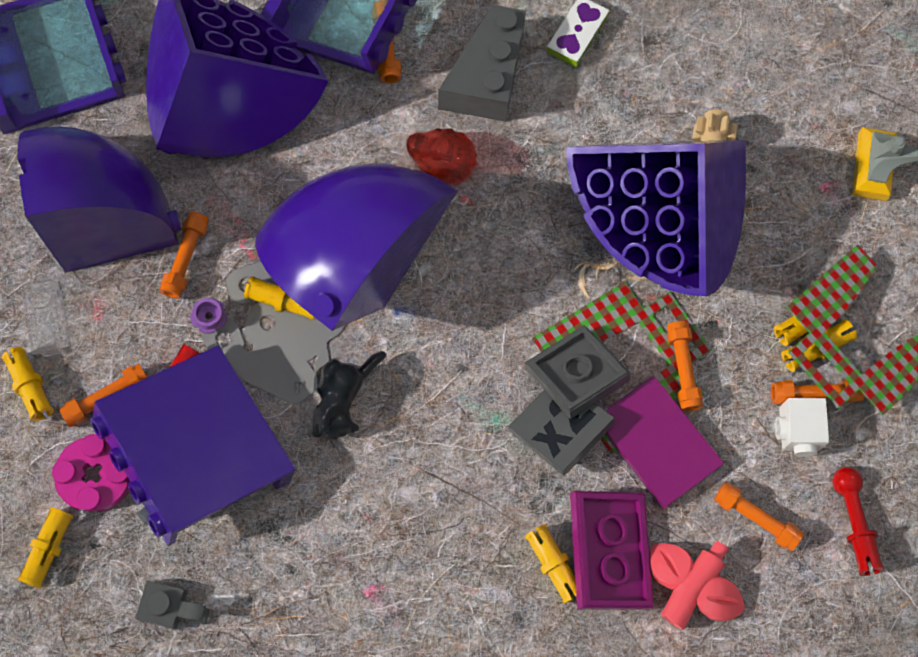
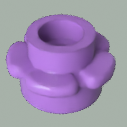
M204 298L199 300L194 305L190 315L192 325L198 327L202 333H214L217 328H222L227 321V315L224 313L225 306L216 299ZM208 313L212 314L211 319H206Z

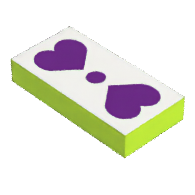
M576 0L548 44L546 53L576 68L607 19L609 10L590 0Z

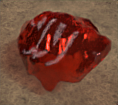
M436 128L429 132H416L407 139V151L410 157L417 163L420 171L426 172L450 186L465 183L471 178L475 167L478 165L476 162L477 153L475 145L464 133L456 132L452 128Z

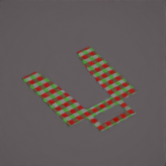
M857 244L787 306L789 311L809 332L788 353L838 409L860 390L883 416L918 383V335L888 352L861 374L824 333L855 300L876 267V263ZM813 344L821 350L850 383L839 394L803 354Z
M625 282L532 338L542 352L583 325L602 342L639 323L669 365V367L655 375V378L680 409L677 393L681 390L674 346L668 344L667 334L653 314L667 306L677 321H688L689 328H691L692 341L697 347L690 351L692 363L712 351L671 292L643 308ZM604 435L601 441L610 454L617 450Z

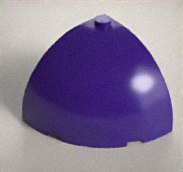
M158 0L150 38L146 79L147 113L156 150H162L168 154L179 153L199 157H225L262 148L285 136L308 116L321 98L328 79L311 54H305L304 56L296 49L298 44L296 39L266 17L235 0H230L227 3L219 0Z
M42 127L26 130L20 134L17 157L23 174L19 175L25 217L65 273L179 245L176 232L182 231L177 210H170L168 200L160 184L146 165L130 150L106 136L79 128Z
M746 140L650 142L566 147L571 186L574 194H578L580 203L585 211L583 216L594 235L615 259L639 277H646L670 291L707 297L721 287L734 262L742 230L746 193Z
M369 163L338 169L315 178L300 187L273 211L256 236L255 246L262 265L277 285L303 309L333 331L379 311L386 306L458 190L426 172L396 166L395 164Z

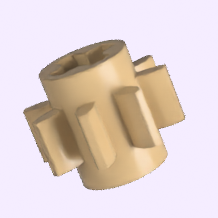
M709 110L704 114V117H697L692 139L696 141L734 140L737 136L738 123H730V115L725 111Z

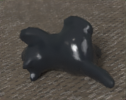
M384 351L372 354L362 366L353 363H342L338 359H332L317 370L314 376V390L321 396L322 400L316 406L313 417V437H320L322 434L327 433L330 439L336 440L349 433L359 431V426L350 417L349 409L362 386L363 380L386 358L387 354Z

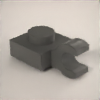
M146 581L135 619L176 630L179 618L206 625L210 609L204 605L185 602L187 591L184 589Z

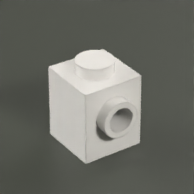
M788 398L779 407L780 417L776 418L775 433L776 438L781 439L782 451H794V455L799 457L814 456L818 454L817 451H820L829 443L826 398Z

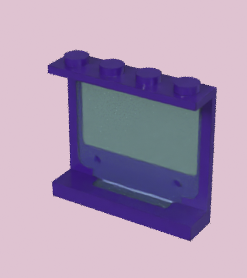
M16 0L0 5V130L3 134L125 97L121 83L127 82L121 62L114 63L112 54L118 52L111 33H104L102 26L107 25L108 21L101 4L95 6L94 0Z
M268 0L260 15L266 17L298 41L296 49L374 74L380 62H384L387 58L389 45L395 34L397 35L401 32L404 18L409 8L413 7L417 0Z

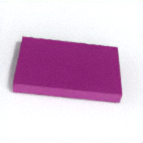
M654 375L605 410L615 420V424L605 436L663 510L724 464Z
M571 492L570 503L577 610L654 609L645 493Z

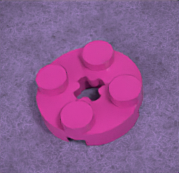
M96 434L87 435L68 445L52 468V477L57 493L64 502L77 511H108L117 506L129 492V478L124 470L119 472L115 468L109 455L111 448L105 438L99 439ZM98 465L102 466V469L99 471V475L102 477L100 481L96 483L93 480H89L85 483L84 478L87 475L85 471L90 466L93 468Z

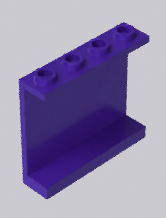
M219 345L99 399L94 403L93 417L90 418V422L95 434L99 439L105 438L111 448L109 455L113 465L119 472L124 470L130 480L128 488L134 501L137 504H144L150 514L147 516V520L152 532L157 538L162 536L168 546L175 543L178 532L271 484L274 485L276 490L289 484L296 470Z

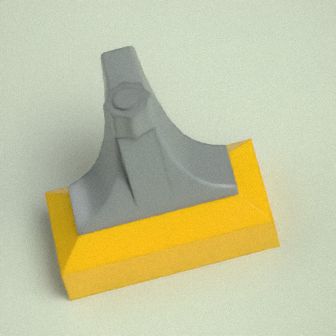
M862 127L857 139L852 195L887 201L891 196L893 169L906 163L918 161V147L906 146L905 138L900 135L897 136V133Z

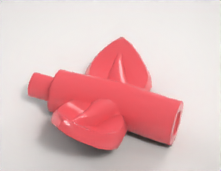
M715 541L709 552L702 550L697 559L693 561L690 553L679 546L664 543L652 545L650 549L652 574L658 583L673 590L665 608L660 614L666 621L684 631L696 606L705 616L714 621L732 620L743 613L745 606L739 589L727 578L718 576L726 566L722 560L729 550L727 546L719 541Z

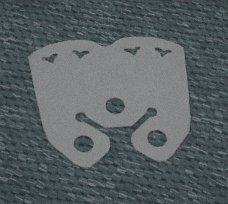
M261 262L234 270L227 276L226 285L230 297L235 303L245 305L253 301L252 299L244 298V292L239 288L240 280L245 277L255 276L258 279L277 285ZM259 302L252 306L244 325L249 342L253 345L251 351L244 350L245 343L237 322L227 318L225 325L222 328H217L214 333H203V342L208 350L218 346L215 340L218 333L223 331L230 333L232 337L231 343L228 346L219 347L239 379L297 405L314 392L315 373L329 361L327 343L336 337L344 326L331 331L316 318L315 320H310L307 317L285 310L283 313L274 311L275 308L273 306ZM266 315H270L276 320L275 327L268 331L260 327V320ZM318 356V359L314 362L315 369L312 370L308 361ZM306 381L307 384L300 387L299 393H296L295 383Z

